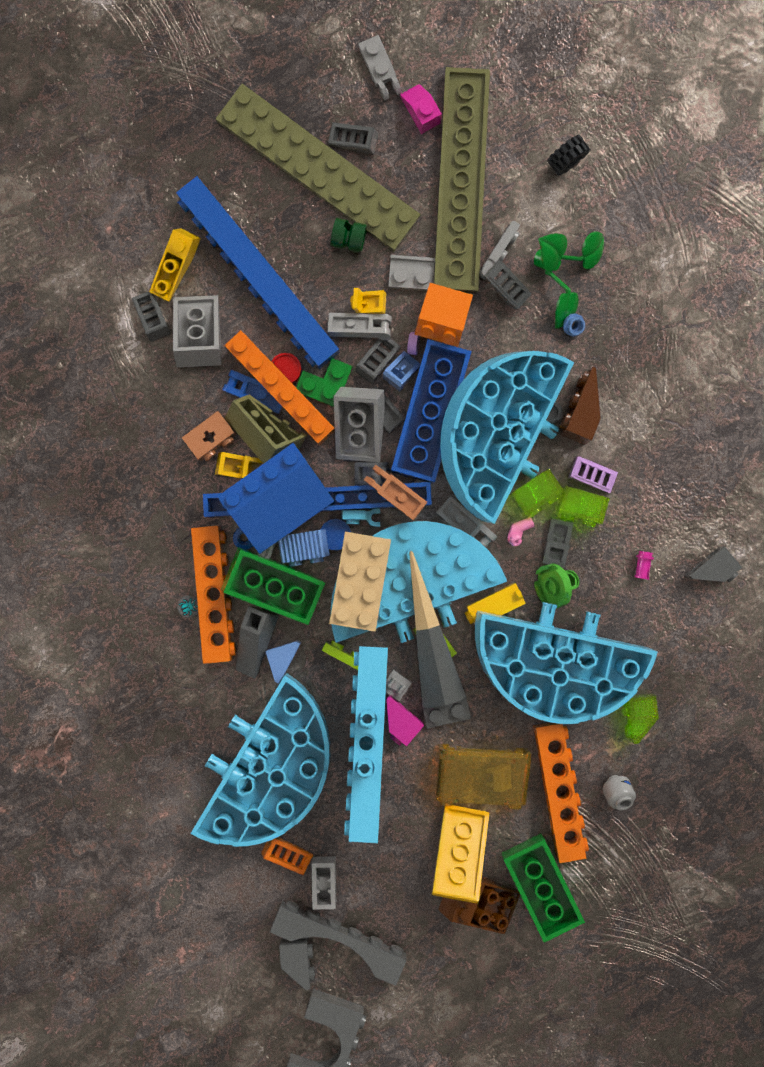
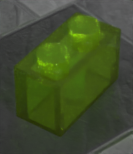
M547 469L509 495L523 516L529 514L533 517L542 511L540 506L547 502L551 505L561 498L559 494L564 490L551 470Z
M565 486L562 488L556 513L561 514V519L574 522V518L583 521L582 525L595 528L596 524H603L610 498Z

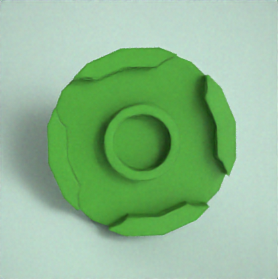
M554 563L541 566L536 571L538 581L535 582V589L541 602L555 604L557 608L566 606L570 602L572 590L579 586L577 574L571 570L565 571Z

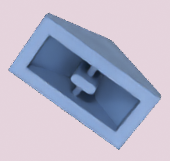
M403 351L384 370L383 379L400 392L421 364Z
M296 640L265 651L276 683L279 684L283 679L301 644L300 641Z

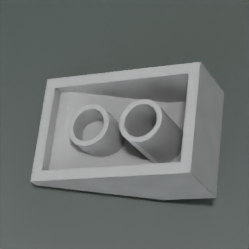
M218 295L173 297V353L177 368L221 365Z
M340 387L334 395L336 459L380 462L385 413L383 389Z

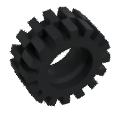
M578 134L572 137L571 140H567L559 149H556L547 159V162L559 176L564 174V172L566 173L570 168L572 169L574 165L584 159L591 149Z

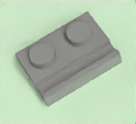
M391 255L388 289L427 291L429 284L434 282L435 258Z

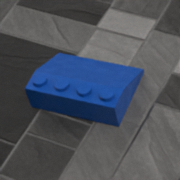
M294 443L217 496L259 554L335 502Z

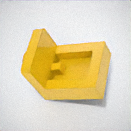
M354 288L350 302L352 309L356 313L385 314L386 292L384 290L362 292L359 288Z

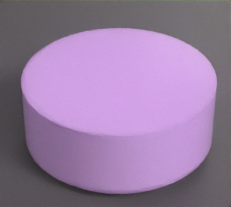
M411 332L408 339L407 352L411 355H417L420 336L414 335L415 332Z

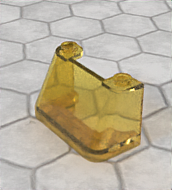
M438 744L435 798L443 806H453L454 803L508 805L509 809H521V806L526 805L531 752L528 748L516 747L514 753L511 749L461 748V746H456L455 750V747H449V744Z

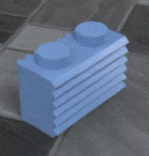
M326 530L286 535L278 541L281 562L288 563L289 567L302 565V560L310 559V563L323 562V557L330 556Z

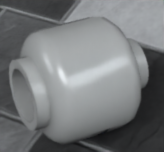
M613 775L603 785L604 796L611 808L621 811L633 805L636 793L627 777Z

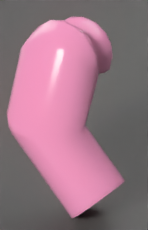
M531 517L511 525L507 539L512 546H519L522 543L523 532L534 527Z

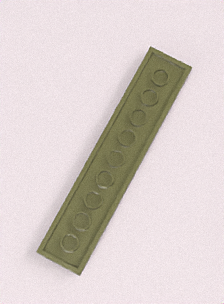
M446 67L434 284L461 292L478 293L490 69Z
M244 84L240 85L216 117L217 123L352 222L367 224L366 232L393 252H395L421 216L416 210Z

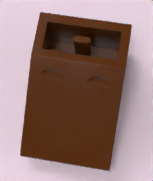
M592 367L590 370L584 371L583 375H580L576 384L579 390L571 396L567 406L570 408L569 413L567 412L566 416H563L559 428L562 429L561 436L583 445L592 441L601 420L596 367Z
M482 876L478 904L443 897L438 910L451 922L505 934L520 893L516 889Z

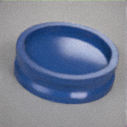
M340 519L328 520L320 529L326 530L327 543L330 550H341L345 532H351L349 526Z

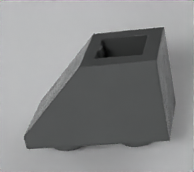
M282 938L279 945L281 969L305 990H310L311 981H315V969L310 967V958H313V944L308 943V938L294 941Z

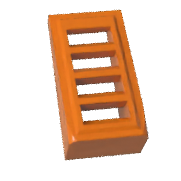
M280 837L267 841L261 853L264 859L303 876L313 857L312 853ZM277 844L278 846H277V848H276L274 854H272V851H273L275 845ZM283 847H284V848H286V851H285L283 857L280 858L279 856H280V854H281V852H282V850H283ZM291 852H295L291 862H288ZM303 855L299 866H296L295 864L299 856Z

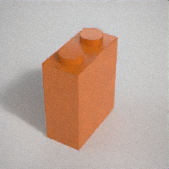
M430 283L414 335L458 347L473 295Z

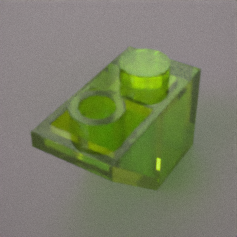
M652 693L634 695L622 706L623 715L627 716L628 725H625L626 738H629L633 744H639L659 719L656 695Z

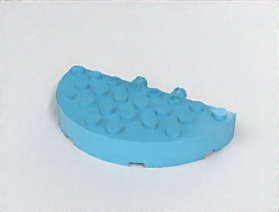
M541 351L502 354L489 359L474 369L453 394L446 409L441 430L440 447L443 469L457 499L471 514L481 521L495 524L520 472L531 479L537 475L533 470L539 472V467L526 459L540 432L549 439H553L557 435L553 430L559 431L558 426L553 425L546 419L574 364L571 360L554 353Z
M413 521L388 527L373 535L374 537L391 539L376 628L390 623L395 624L401 643L407 642L404 632H406L408 640L414 639L407 621L410 616L415 615L410 551L414 553L433 608L438 609L443 628L449 626L447 617L451 625L457 623L450 607L451 601L507 582L503 570L490 551L471 535L450 525L429 521ZM336 583L332 594L331 611L333 606ZM332 624L336 643L369 631Z
M547 602L542 603L540 619L536 623L477 610L475 643L479 660L488 679L500 694L515 707L534 718L550 723L578 724L579 722L599 719L619 709L637 693L638 687L644 679H647L658 653L649 647L598 637L596 630L601 615L586 611L582 631L575 632L556 628L552 625L557 605L548 604Z
M359 646V652H354V666H358V675H353L352 690L357 691V699H352L351 713L356 714L355 723L350 724V738H354V746L349 747L348 762H353V770H349L347 776V786H352V790L346 796V811H350V821L345 820L344 835L349 836V842L378 843L388 648Z
M288 673L284 675L256 724L251 725L236 714L231 720L228 727L245 736L246 741L233 763L228 764L214 756V754H211L205 767L220 774L223 780L190 834L218 845L224 844L239 847L261 844L286 833V831L298 824L316 803L323 789L330 763L328 727L324 715L313 696L298 680Z

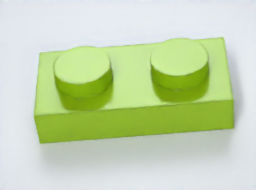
M334 640L331 643L328 641L325 643L322 649L323 652L358 670V666H354L355 651H352L351 654L344 651V646L338 642L336 643Z

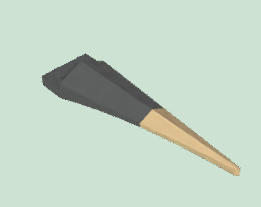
M410 551L421 701L428 729L471 719L464 689L414 553Z

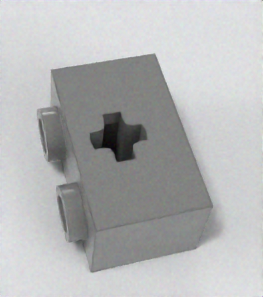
M336 856L313 857V910L336 909Z

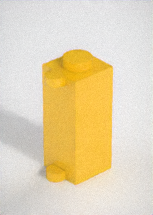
M512 583L467 605L468 611L464 612L469 624L474 623L475 625L477 610L503 615L526 603L517 584Z

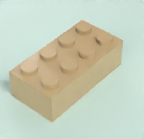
M345 532L329 624L376 632L391 539Z

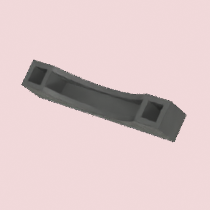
M281 902L270 933L289 941L309 937L328 938L338 941L359 954L368 964L376 978L395 986L397 985L407 961L406 953L401 947L383 944V941L378 937L371 936L369 938L362 935V932L356 928L350 927L348 929L341 926V923L335 919H324L314 910L305 911L299 908L300 906L295 902Z

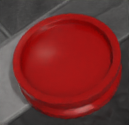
M281 353L273 358L271 362L292 384L299 379L302 368L296 356L290 353Z

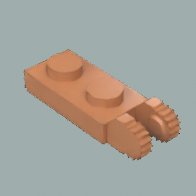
M375 465L372 469L376 474L386 479L384 484L380 486L374 479L368 476L365 477L364 481L377 490V493L414 520L427 504V501L392 474L389 475Z

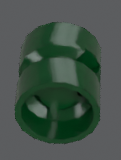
M336 218L333 225L330 247L338 249L348 247L349 251L362 253L367 224L359 222L350 224L349 220Z

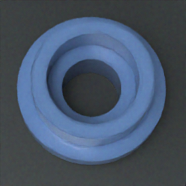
M575 313L568 315L563 323L564 332L570 336L581 334L585 329L583 317Z

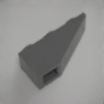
M248 606L240 628L236 663L237 671L252 678L257 677L279 615L261 607Z

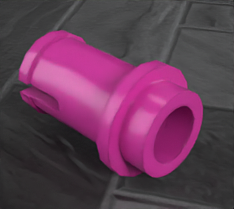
M639 551V554L636 555L638 561L635 578L649 580L651 560H654L652 557L653 553Z

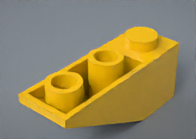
M182 228L173 229L151 285L150 293L170 302L194 258L201 240L200 237Z

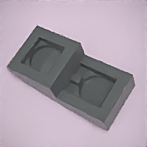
M551 517L542 563H554L565 568L570 547L569 541L574 525L573 521Z

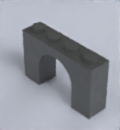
M313 988L304 1018L333 1029L340 1039V1049L332 1058L325 1061H313L290 1053L286 1067H350L352 1060L349 1058L351 1050H356L359 1037L356 1036L358 1029H363L366 1021V1015H363L364 1006Z

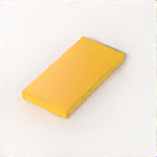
M445 804L432 895L478 904L489 812Z

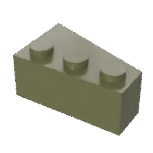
M249 394L234 400L224 419L263 464L292 443L300 450L307 435L304 432L299 434L289 427L290 423L287 420H279L271 414L272 410Z

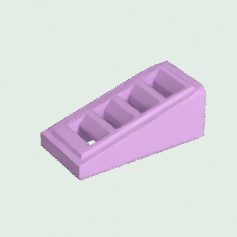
M577 456L568 478L610 494L618 472ZM581 465H584L585 469L583 471L582 476H579L578 473L580 471ZM592 468L593 472L590 480L586 479L589 469ZM600 471L601 475L598 483H596L594 480L597 472ZM605 475H610L607 485L603 486L602 483Z

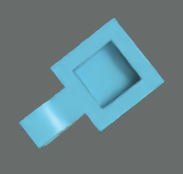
M372 509L370 511L342 510L341 520H346V524H360V520H366L370 526L380 527V522H374L371 519L373 514H380V509Z

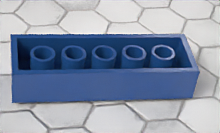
M430 339L427 340L391 468L392 473L424 482H431V484L435 483L441 462L440 442L443 419L453 394L464 380L472 351Z

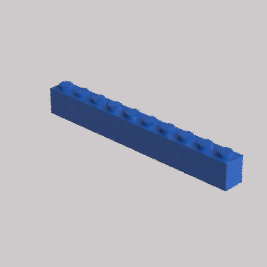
M198 176L176 192L180 199L177 202L185 213L190 211L194 216L191 220L199 230L204 228L208 233L205 237L213 247L217 245L222 250L219 254L227 264L231 262L236 267L234 272L241 281L245 279L250 284L248 290L255 298L260 297L263 300L264 304H262V307L270 316L274 314L277 317L278 321L276 324L284 333L288 331L291 334L292 338L290 341L298 350L302 348L307 355L304 358L312 367L316 365L320 370L332 358L336 357L340 353L336 344Z
M431 482L403 483L427 501L425 506L432 505ZM370 485L326 487V490L335 502L320 512L396 507L379 495L377 490ZM221 493L203 494L204 517H231L217 497Z

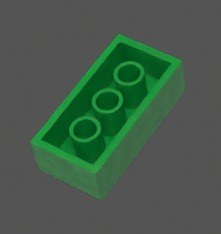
M238 547L221 590L225 594L309 625L325 582L317 577Z
M538 834L501 853L544 943L585 923L542 834Z

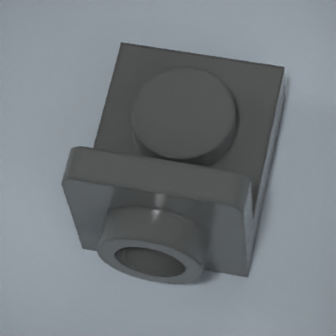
M355 462V485H369L364 481L366 476L374 479L378 485L384 484L386 479L376 474L372 468L377 465L391 475L389 462Z

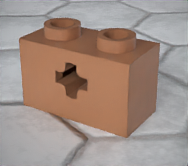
M217 411L183 436L182 439L198 460L208 461L217 454L215 451L221 446L225 448L234 442L233 437L237 434L222 414ZM209 433L215 435L213 443L207 441Z

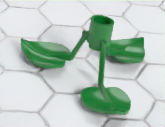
M594 231L586 237L582 246L583 255L581 256L564 255L567 249V238L563 234L554 233L538 239L541 249L535 254L534 265L546 270L545 274L553 278L566 292L562 293L557 301L555 329L562 328L566 317L576 313L579 299L578 294L571 292V289L552 271L559 269L561 259L583 261L584 269L593 268L599 262L604 250V237L601 232Z

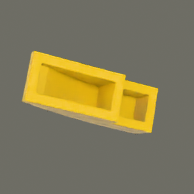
M218 452L215 475L242 479L261 466L263 462L255 457Z

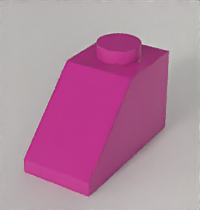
M420 84L400 94L404 105L421 134L441 124L442 113L431 94Z
M388 695L386 701L389 732L391 733L390 738L398 745L403 743L407 746L422 729L424 723L394 697Z

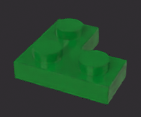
M332 358L324 379L302 371L296 388L304 396L334 407V395L340 387L346 386L353 366Z

